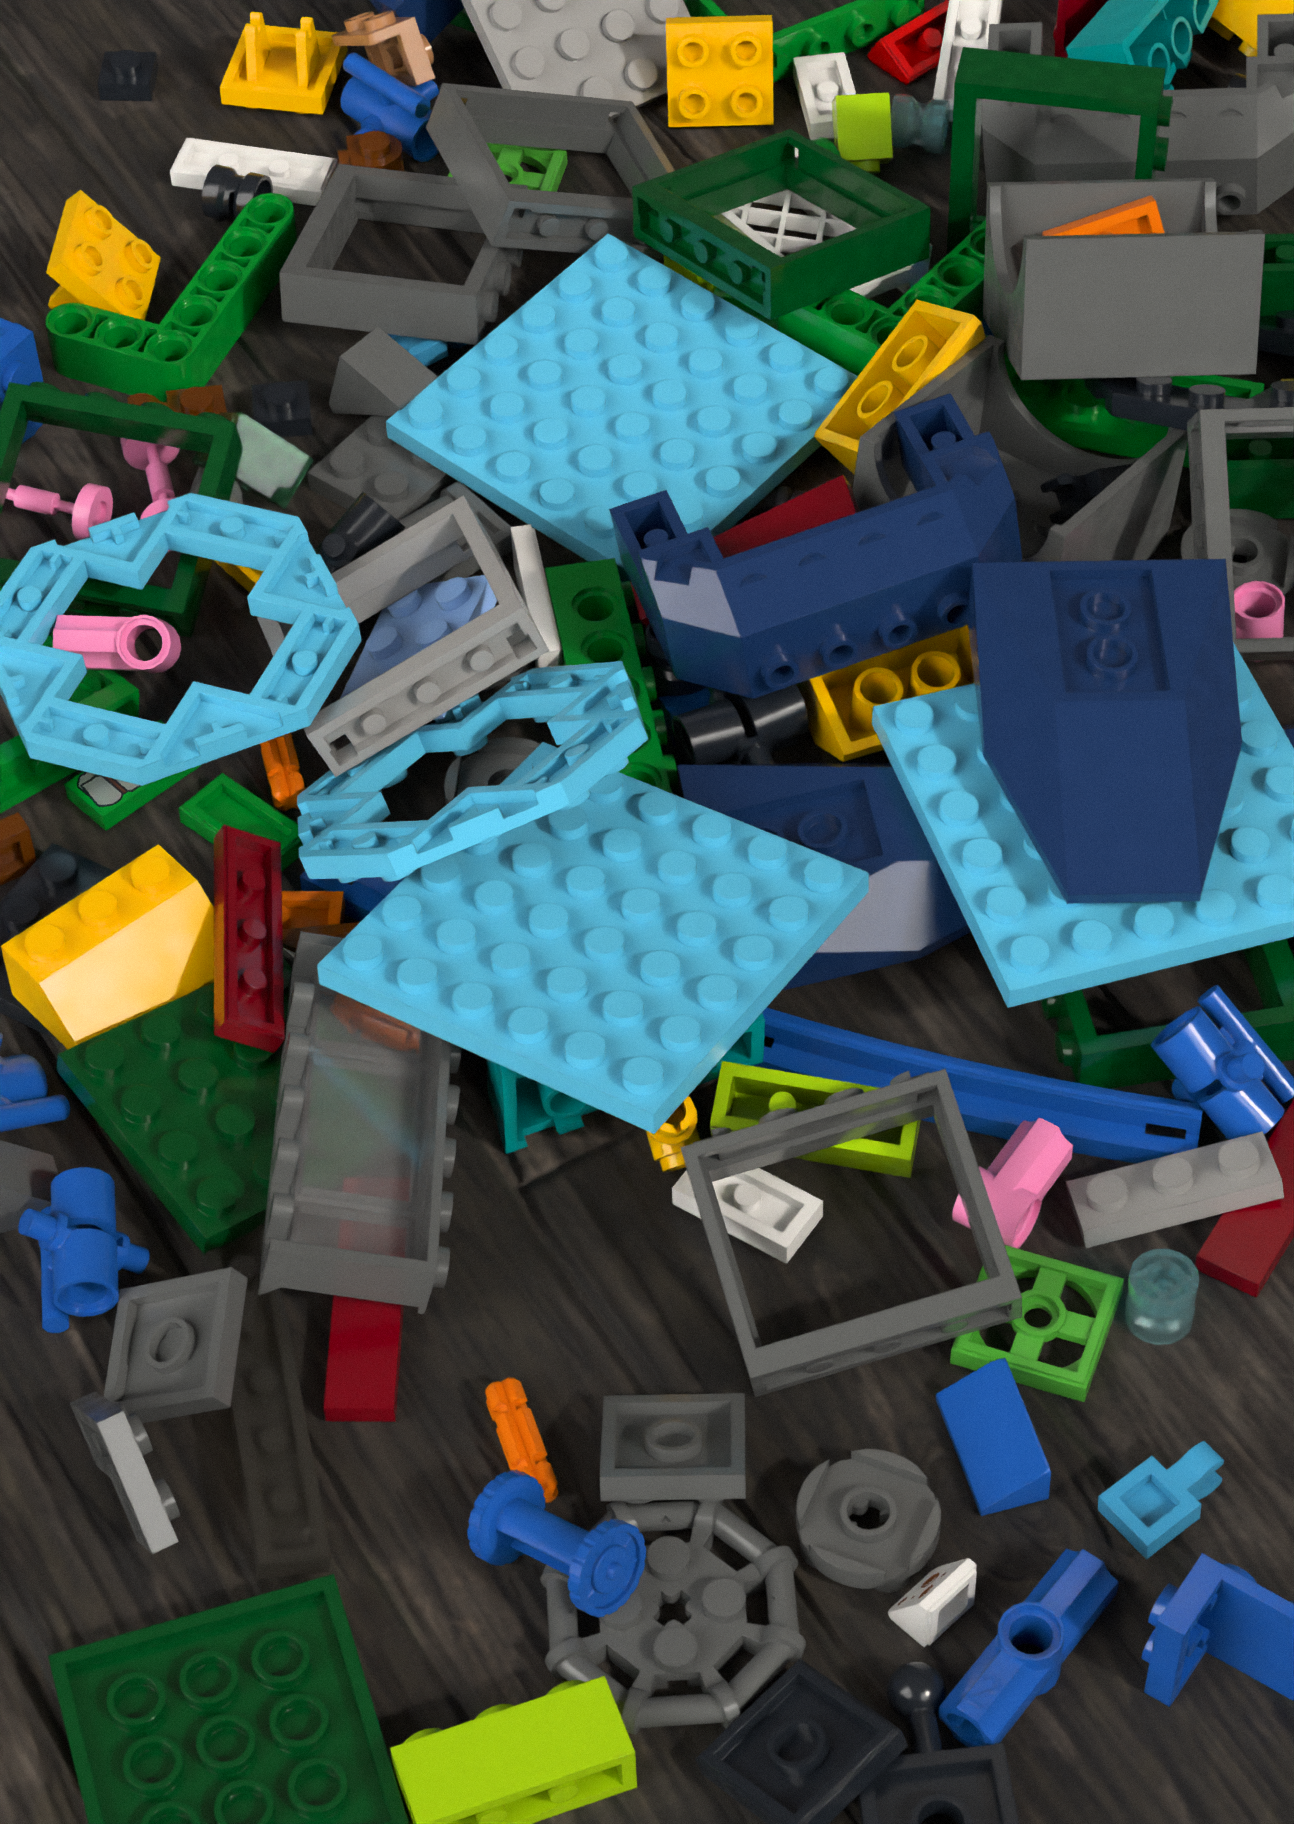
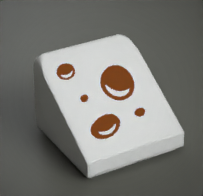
M966 1558L933 1569L889 1609L888 1615L890 1619L920 1645L925 1647L928 1644L930 1646L974 1605L977 1564L971 1559Z

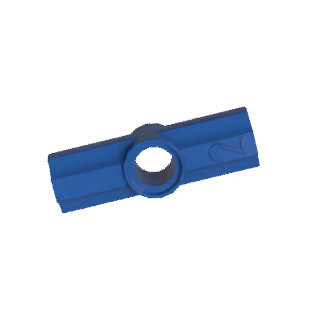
M1065 1549L1025 1601L1013 1605L1003 1613L998 1623L996 1637L939 1707V1719L946 1724L956 1740L967 1747L999 1744L1035 1697L1047 1693L1056 1685L1061 1672V1664L1118 1592V1581L1110 1574L1103 1561L1084 1549L1081 1551ZM1023 1644L1034 1645L1041 1648L1044 1652L1025 1654L1018 1651L1015 1647Z

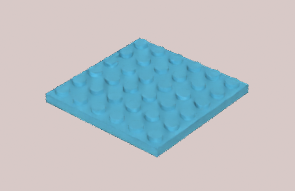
M608 233L429 384L402 410L397 411L386 421V429L389 439L528 525L531 524L533 528L588 562L615 558L620 581H628L630 579L621 562L609 509L667 490L687 533L708 527L712 536H716L731 529L822 445L814 437L816 430L858 376Z
M1234 642L1242 746L1200 901L1067 904L983 757L975 683L873 706L872 726L1007 1008L1294 937V748Z
M542 742L500 785H514L554 752L557 747ZM616 772L603 777L589 789L590 796L588 799L576 807L564 811H555L504 832L489 843L480 846H470L417 868L406 876L317 964L320 985L655 1134L869 892V873Z

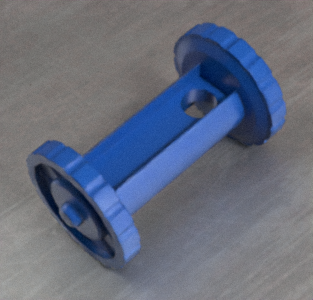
M510 1470L509 1472L499 1474L494 1480H491L477 1497L468 1521L467 1535L470 1541L469 1546L472 1552L475 1553V1556L491 1565L503 1566L506 1563L514 1562L519 1556L526 1554L568 1575V1590L570 1591L569 1596L572 1603L579 1610L591 1616L604 1617L606 1614L610 1615L627 1602L630 1595L635 1591L645 1566V1540L637 1527L623 1520L610 1519L608 1522L600 1523L589 1532L544 1510L546 1503L543 1495L544 1490L534 1477L518 1470Z

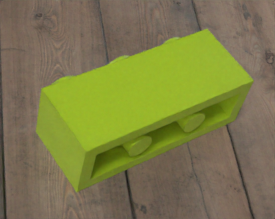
M722 1061L710 1121V1130L726 1127L734 1132L758 1125L760 1118L775 1110L795 1108L798 1112L825 1105L824 1101L829 1096L842 1090L859 1088L865 1093L879 1089V1087ZM921 1120L794 1158L911 1178Z
M605 1676L587 1682L571 1680L561 1683L552 1688L545 1696L516 1706L511 1704L492 1706L481 1712L474 1720L444 1730L440 1728L424 1729L411 1735L403 1744L390 1748L395 1779L410 1824H533L637 1788L635 1750Z

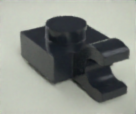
M1133 464L1096 469L1081 476L1063 473L1040 485L1042 493L1050 491L1056 493L1061 510L1049 515L1051 522L1056 524L1067 522Z

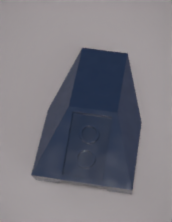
M1226 559L972 563L967 621L983 757L1066 903L1200 901L1242 746Z
M891 763L677 765L684 799L869 873V892L781 991L920 959L971 932Z

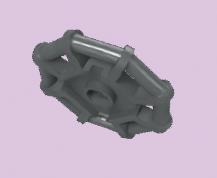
M681 1500L643 1504H625L624 1501H613L607 1504V1513L589 1532L604 1521L608 1522L610 1519H619L637 1527L640 1533L692 1529L690 1542L685 1543L677 1537L664 1536L653 1541L651 1545H645V1566L635 1591L617 1611L610 1615L606 1614L604 1617H599L600 1633L584 1638L578 1637L577 1607L572 1603L569 1596V1576L546 1565L540 1581L547 1591L550 1651L546 1655L544 1662L550 1674L554 1678H565L568 1681L581 1680L584 1682L605 1676L627 1733L636 1735L640 1728L721 1723L727 1729L789 1662H797L802 1658L806 1647V1640L799 1633L794 1571L798 1566L796 1556L790 1547H778L723 1506L722 1501L705 1503L697 1500ZM714 1536H717L751 1563L741 1570L735 1571L710 1552ZM766 1590L769 1625L747 1623L746 1597L762 1593ZM669 1603L681 1604L685 1606V1614L689 1621L681 1624L673 1619L663 1626L657 1622L660 1616L659 1607ZM742 1650L754 1654L755 1656L729 1683L721 1677L720 1673ZM609 1659L635 1681L628 1690L597 1665ZM687 1680V1687L700 1686L703 1694L654 1697L655 1689L668 1688V1681Z

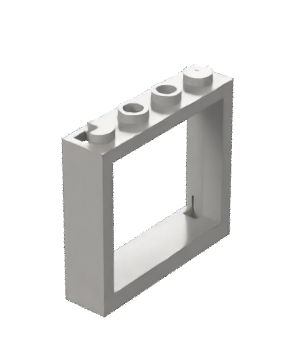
M464 495L331 574L337 584L338 594L346 608L350 607L358 624L473 555L499 602V605L341 699L322 710L320 708L311 725L303 729L335 777L549 651L490 536ZM465 536L467 543L460 546L457 540ZM258 617L259 624L274 656L293 625ZM522 630L528 638L512 647L506 638ZM345 734L351 743L337 750L334 740Z

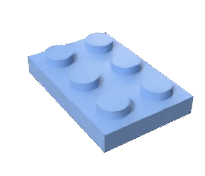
M485 575L467 578L455 577L447 581L428 583L384 608L366 642L350 679L346 683L340 699L494 608L497 599ZM447 712L443 713L442 715L438 716L433 720L443 719Z

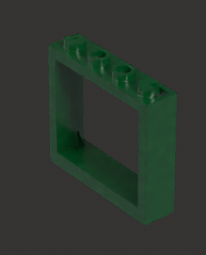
M963 47L954 82L947 254L986 220V216L977 215L983 99L1140 116L1135 179H1155V171L1165 172L1169 138L1159 137L1160 126H1170L1173 96L1163 95L1166 68Z
M791 129L632 186L633 231L635 238L770 320L929 258L931 207ZM795 147L798 149L797 158L795 157ZM788 189L856 229L780 257L713 216Z
M9 382L0 411V515L28 421L209 453L198 494L226 501L230 500L244 450L236 423L230 422L225 417L211 412H202L197 416L174 412L169 407L156 402H144L140 406L118 402L113 397L100 392H88L84 396L62 392L57 387L44 382H32L29 386ZM181 553L171 589L145 585L141 590L88 577L64 614L113 617L148 615L167 622L174 627L179 636L192 638L213 560ZM0 558V586L2 588L21 561ZM155 628L147 629V630H152V631H158V630L155 629Z
M1287 939L1243 949L1264 1009L1243 1012L1241 1014L1281 1062L1294 1060V958ZM1082 989L1040 1000L1045 1019H1056L1059 1032L1055 1033V1048L1058 1063H1063L1064 1067H1071L1075 1083L1112 1089L1176 1079V1076L1151 1047L1154 1038L1167 1025L1097 1036Z

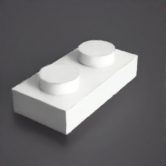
M845 53L793 58V77L810 140L819 137L834 139L832 101L836 95L856 94Z
M760 1168L712 1182L727 1233L786 1264L823 1217L822 1200ZM686 1170L672 1187V1204L701 1219Z

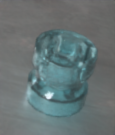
M897 93L891 109L892 147L905 149L913 143L922 145L927 152L943 153L949 128L950 100L933 98L929 102L921 103L917 102L913 95Z
M1152 1249L1141 1254L1133 1262L1129 1273V1293L1124 1313L1126 1324L1135 1336L1148 1343L1163 1345L1181 1340L1190 1331L1194 1320L1195 1300L1199 1288L1198 1270L1191 1259L1174 1250Z

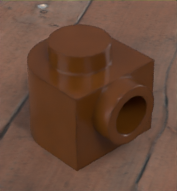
M369 131L364 134L346 136L347 149L337 151L338 164L404 171L400 141L396 137L382 131Z

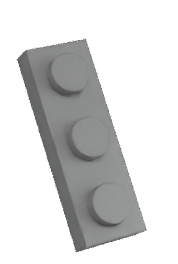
M1263 1131L1066 1181L1069 1201L1086 1248L1284 1198L1282 1178Z

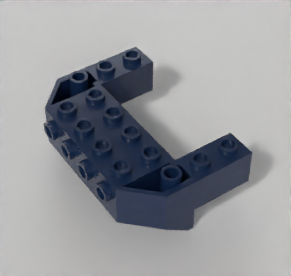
M951 393L896 411L894 416L902 466L917 493L723 558L708 527L687 533L667 490L609 509L621 562L675 678L754 699L968 625L967 610L972 563L1021 562L1022 560L1015 496L990 432L975 436Z

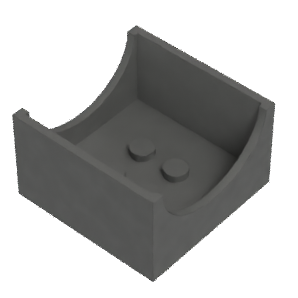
M1214 178L987 182L982 317L993 335L1005 341L1004 353L1021 380L1256 374L1265 233L1262 230L1218 232L1216 181ZM1150 195L1156 200L1164 233L1042 235L1043 231Z
M992 335L986 337L860 436L852 490L861 512L917 493L902 466L894 412L951 393L974 435L989 431L994 439L1015 496L1022 552L1021 562L1147 560L1167 541L1188 443L1186 430L1169 427L1167 435L1145 455L1138 458H1105L1073 447L1046 429L1022 403L1014 390L1006 369L1004 357L1005 341ZM1133 464L1067 522L1062 524L1051 522L1049 515L1061 510L1056 493L1052 491L1042 493L1040 487L1042 483L1063 473L1081 476L1096 469Z

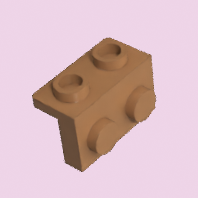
M373 11L365 12L345 20L346 30L331 35L335 46H364L371 63L405 85L417 86L435 78L431 67L434 61L433 51L427 38L420 34L415 17H395L393 11H386L374 15Z

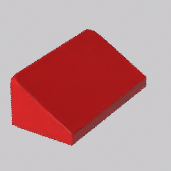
M945 0L881 38L867 54L869 60L905 85L910 84L938 67L949 0Z

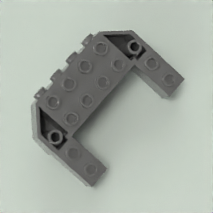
M1294 13L1257 15V57H1246V88L1163 90V95L1173 96L1170 126H1160L1159 137L1169 138L1165 172L1155 171V179L1214 178L1216 181V215L1258 214L1294 188ZM1042 22L989 24L988 50L1044 55ZM983 99L982 134L986 183L1135 179L1140 116Z

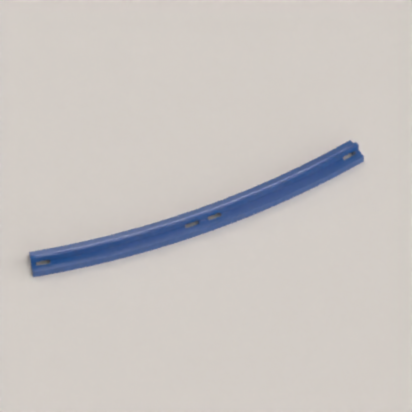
M306 871L300 875L302 891H343L346 907L345 915L359 922L404 879L385 882L382 877L360 878L350 885L348 883H341L338 879H309ZM767 1007L762 1012L765 1019L764 1036L774 1038V1043L771 1048L764 1046L763 1062L754 1065L755 1067L879 1088L889 1086L894 1077L909 1071L911 1077L927 1072L932 1073L946 1069L966 1131L1009 1140L1023 1120L1032 1122L1042 1118L1060 1128L1066 1140L1073 1144V1153L1135 1164L1198 1147L1203 1112L1198 1103L1038 1076L877 1039ZM934 1116L922 1119L923 1121L936 1124ZM1146 1124L1185 1129V1139L1146 1134Z

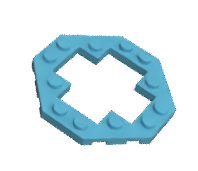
M189 493L168 500L169 508L167 511L138 520L133 512L89 527L90 537L65 546L57 545L54 539L31 547L0 591V694L29 757L143 786L310 726L362 640L358 621L350 607L346 608L338 594L337 584L320 554L317 555L310 544L308 533L298 516ZM168 550L264 571L247 597L250 614L293 625L250 695L193 681L166 724L68 701L87 673L83 655L43 645L55 627L57 615L64 614L88 577L142 590Z
M623 662L533 668L510 678L511 681L488 700L482 702L477 693L447 711L443 719H436L434 723L423 725L339 776L335 777L332 771L329 770L297 795V805L302 816L298 817V835L303 846L299 847V858L309 879H338L341 883H349L360 878L382 877L385 882L396 881L408 876L424 865L470 846H480L489 843L504 832L555 811L568 810L583 803L590 796L589 789L603 777L622 770L629 762L627 757L648 740L635 693ZM533 718L537 723L547 722L556 745H561L514 785L468 787L429 820L381 822L391 813L382 793L378 791L404 780L408 775L407 768L426 753L453 751L455 756L471 754L485 746L488 742L487 735L505 720Z

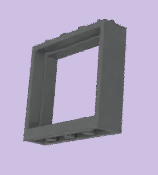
M442 83L426 129L492 247L585 253L609 233L650 258L664 259L662 253L634 237L633 198L512 188L486 144L495 143L606 153L632 195V186L675 171L632 101ZM610 112L620 113L617 123H614L609 116ZM514 208L519 209L518 212H513Z
M338 164L279 273L282 321L371 332L376 327H379L385 333L392 335L477 345L488 321L495 322L498 298L500 295L506 296L508 294L511 270L513 267H520L523 249L492 247L486 238L465 285L332 270L358 219L485 234L453 177ZM510 184L512 188L528 189V185ZM514 208L513 212H518L519 209Z
M1294 407L1199 410L1187 422L1194 559H1226L1233 642L1243 660H1294V637L1236 639L1226 439L1294 438Z
M946 1069L932 1073L927 1072L911 1077L909 1071L894 1077L889 1086L865 1093L859 1088L842 1090L829 1096L824 1101L825 1105L798 1112L795 1108L775 1110L760 1118L758 1125L734 1132L726 1127L711 1129L712 1137L681 1147L688 1177L755 1397L1022 1318V1296ZM934 1116L987 1279L762 1346L712 1182Z

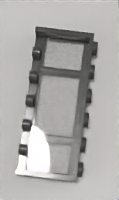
M301 931L289 977L284 1026L285 1040L282 1046L258 1295L279 1288H288L418 1307L419 1314H425L432 1288L444 1289L449 1269L450 1248L439 1246L440 1232H448L453 1208V1192L442 1191L443 1178H451L455 1162L456 1138L445 1136L446 1125H454L460 1093L459 1086L449 1084V1073H457L462 1048L320 985L317 964L344 938Z

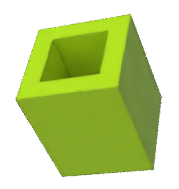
M889 92L836 95L832 101L834 145L840 152L841 158L870 174L880 173V164H888L893 158Z

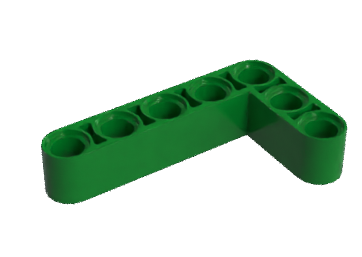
M276 193L261 194L252 198L242 209L160 324L80 303H67L53 308L47 314L45 323L54 369L58 374L67 378L129 395L138 393L150 394L162 402H167L166 391L205 387L280 280L279 273L297 241L294 208L290 199Z
M986 220L889 308L849 289L777 317V330L859 376L916 300L973 314L982 322L984 319L982 316Z

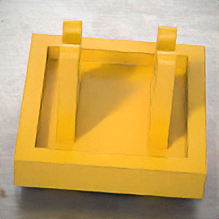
M251 12L250 24H245L219 87L221 102L224 105L243 106L250 109L263 108L291 111L299 114L323 115L348 48L347 46L334 45L331 35L338 32L315 30L312 17H301V29L265 25L262 12Z
M772 15L666 18L668 127L774 125Z
M80 190L65 202L46 274L59 283L60 286L50 296L48 306L50 309H53L62 304L80 303L145 321L161 257L145 241L138 239L119 223L105 207L98 205Z

